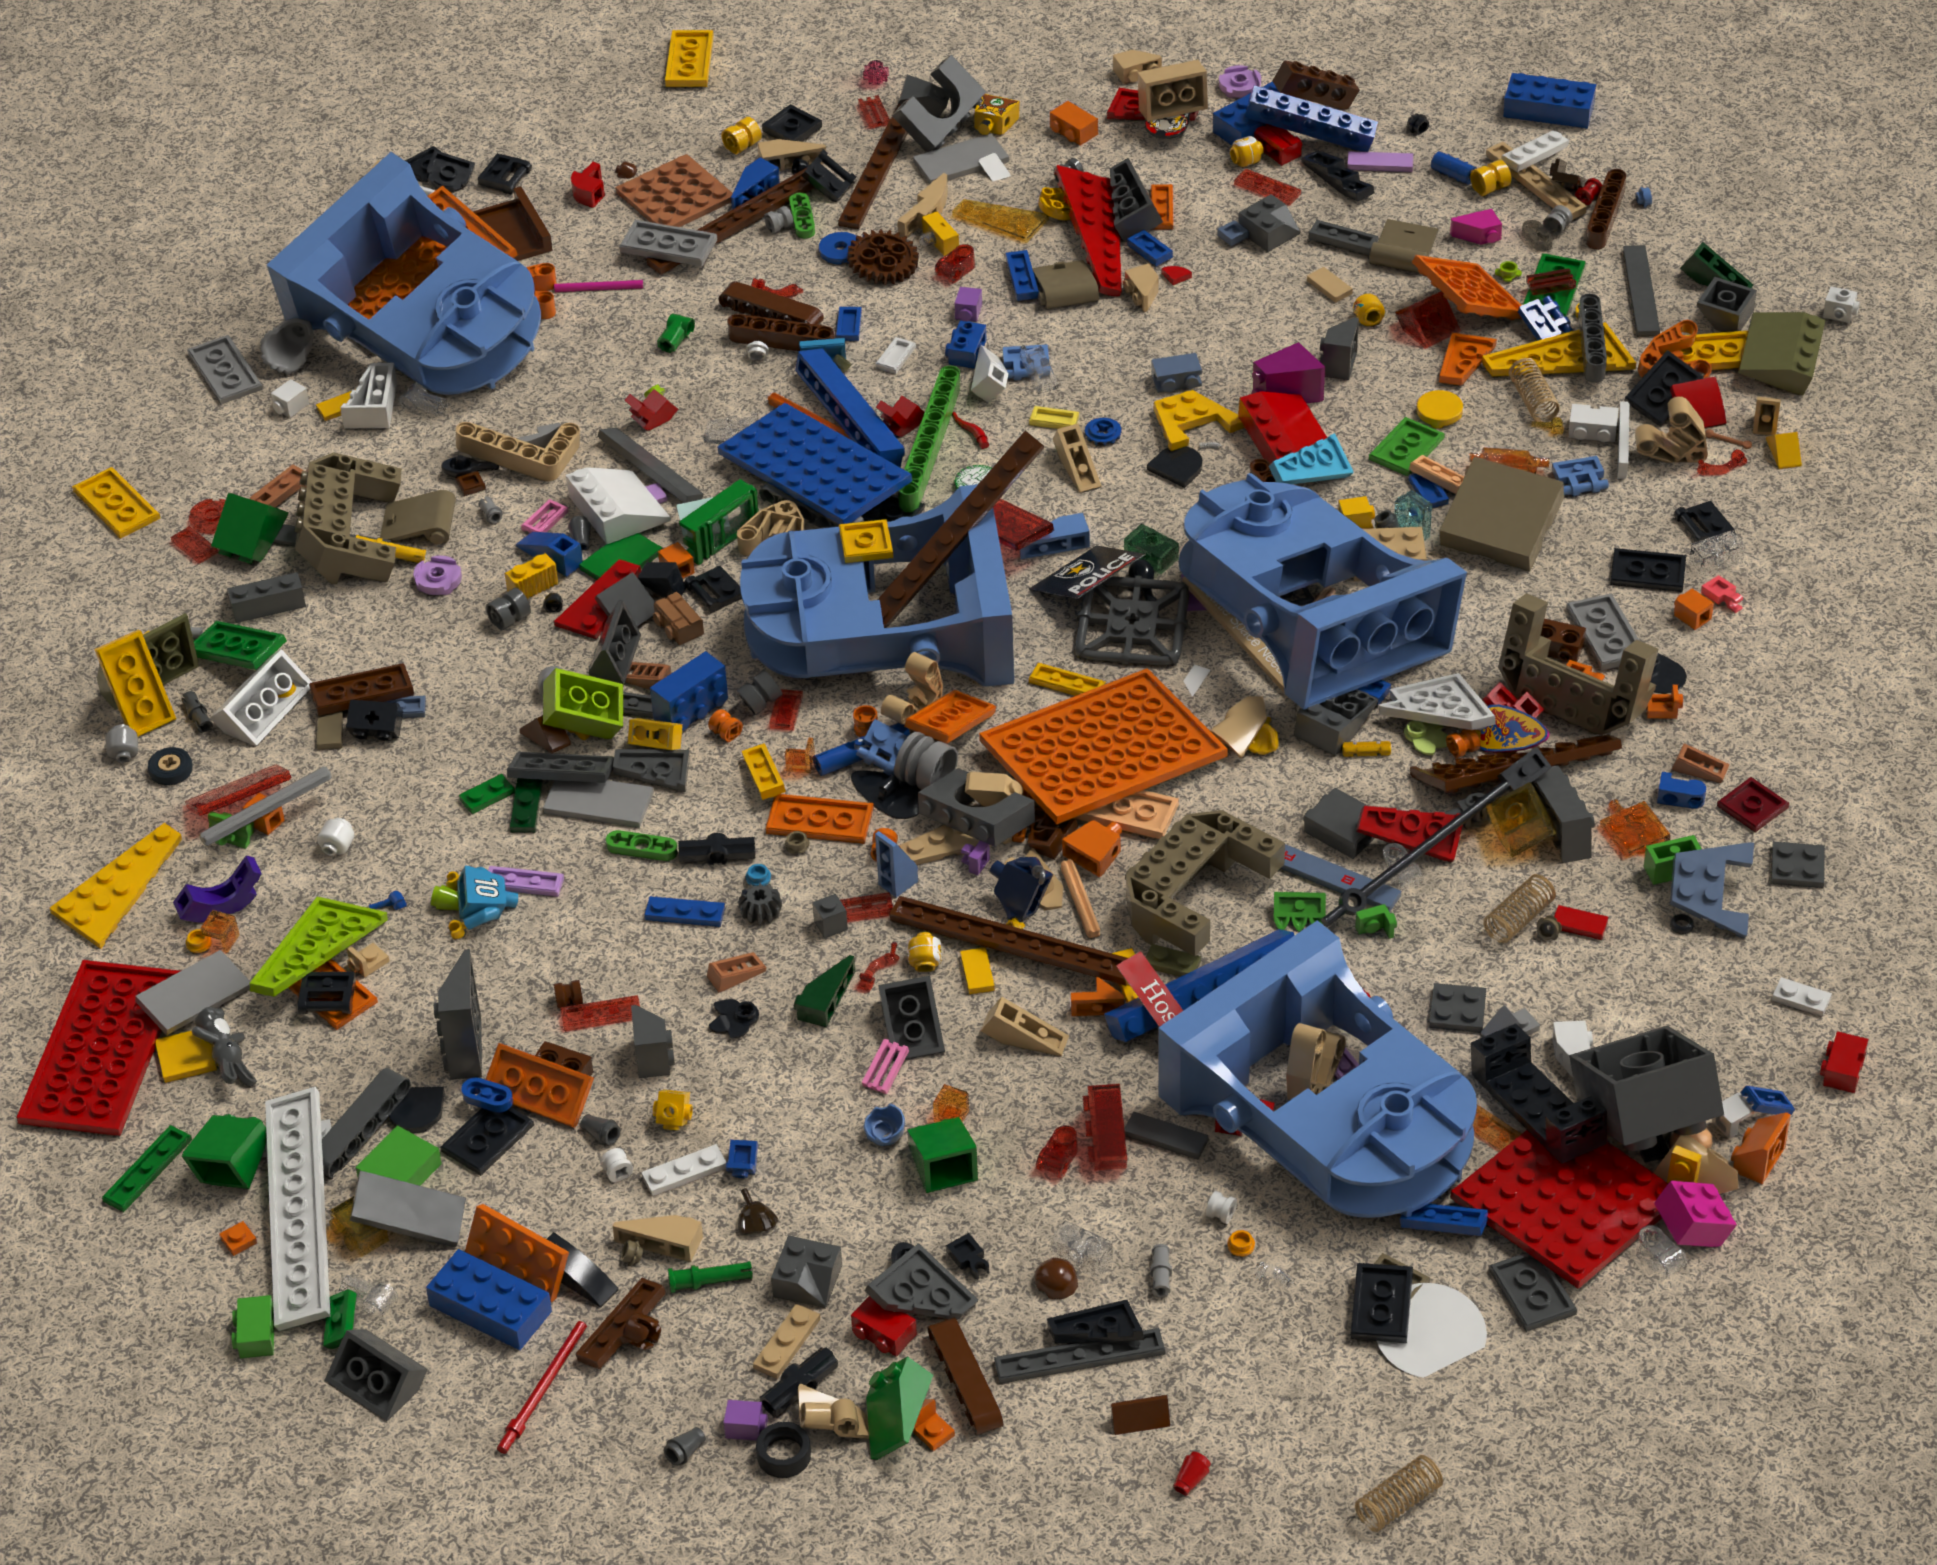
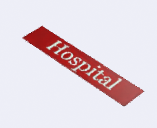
M1141 951L1116 965L1159 1027L1183 1011Z

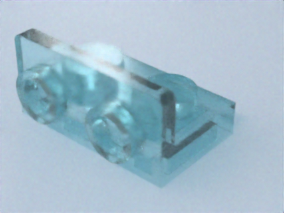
M1413 490L1398 497L1394 505V514L1397 517L1399 527H1422L1424 541L1430 538L1432 503Z

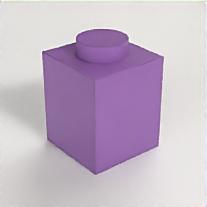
M959 288L954 303L955 319L977 322L982 308V289Z
M728 1400L724 1418L725 1438L756 1441L760 1432L767 1427L768 1421L767 1414H763L762 1402Z

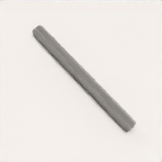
M327 767L317 769L204 830L199 834L201 842L205 846L211 845L329 781L332 778L331 772Z

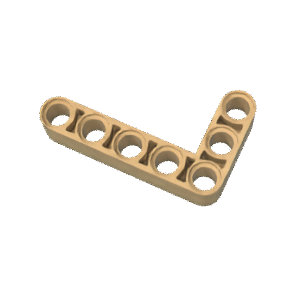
M461 422L456 426V448L459 451L543 481L556 480L580 446V427L575 423L562 424L545 449L471 422Z

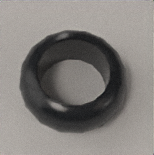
M1676 914L1670 920V927L1675 933L1688 934L1694 928V921L1689 915ZM1679 920H1684L1688 922L1689 925L1679 926L1675 922Z

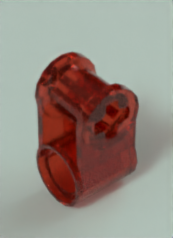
M968 244L957 246L953 251L938 260L935 265V273L939 276L947 277L952 284L956 283L975 268L974 248Z
M1063 1125L1054 1130L1049 1141L1038 1155L1036 1161L1037 1170L1042 1171L1044 1169L1055 1173L1060 1179L1064 1177L1078 1152L1077 1132L1073 1127Z

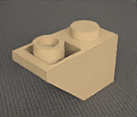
M1128 50L1113 55V71L1123 84L1138 81L1137 72L1162 67V57L1156 54Z
M1149 263L1125 270V280H1123V288L1126 293L1132 295L1134 304L1140 306L1143 312L1148 311L1158 294L1159 276Z

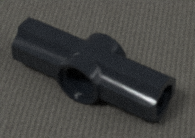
M712 833L703 840L678 841L679 862L707 861L709 865H714V863L725 865L728 860L756 858L755 837L727 838L725 834Z
M821 1347L800 1365L797 1363L791 1364L782 1373L780 1381L759 1397L762 1406L772 1416L777 1417L798 1400L799 1384L816 1390L818 1383L838 1367V1360L831 1350L827 1347Z

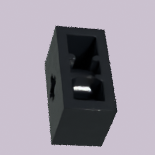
M350 700L346 728L357 739H367V736H376L379 740L391 741V738H399L403 710L399 703Z

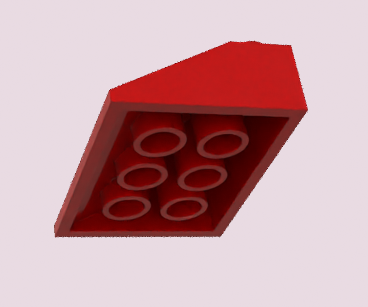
M1260 391L1240 397L1238 417L1262 457L1270 463L1290 453H1296L1303 447H1309L1321 439L1328 438L1305 400L1299 394Z

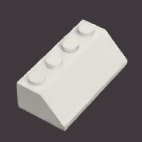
M280 649L255 670L210 719L225 734L257 746L310 690L309 683H312V681ZM292 682L295 684L296 691L291 696L278 698L277 695L286 693L291 689Z

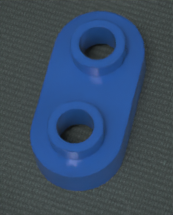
M470 1078L461 1087L464 1101L493 1112H504L513 1104L511 1090L507 1086L482 1078Z

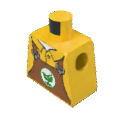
M984 94L981 97L983 102L975 108L974 128L982 135H988L989 133L1004 134L1019 119L1020 101Z

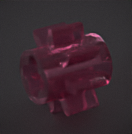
M873 60L864 66L863 80H868L869 84L880 85L884 81H888L889 67H883V62Z

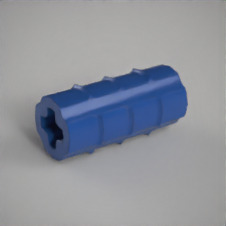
M1441 151L1435 153L1431 160V168L1467 185L1471 183V171L1477 169L1468 162H1464Z

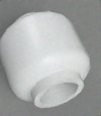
M335 818L325 822L317 837V841L325 854L329 856L342 855L347 852L355 835L351 824L347 820Z

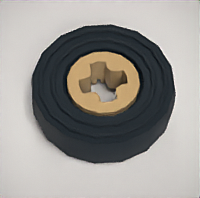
M168 747L158 750L148 761V773L151 779L161 785L168 786L181 783L193 771L192 759L188 752L182 748Z

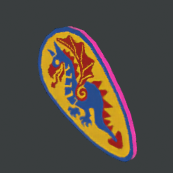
M1500 704L1487 706L1495 715V725L1487 726L1482 730L1475 729L1480 739V749L1486 752L1497 753L1526 750L1542 744L1549 738V731L1535 717Z

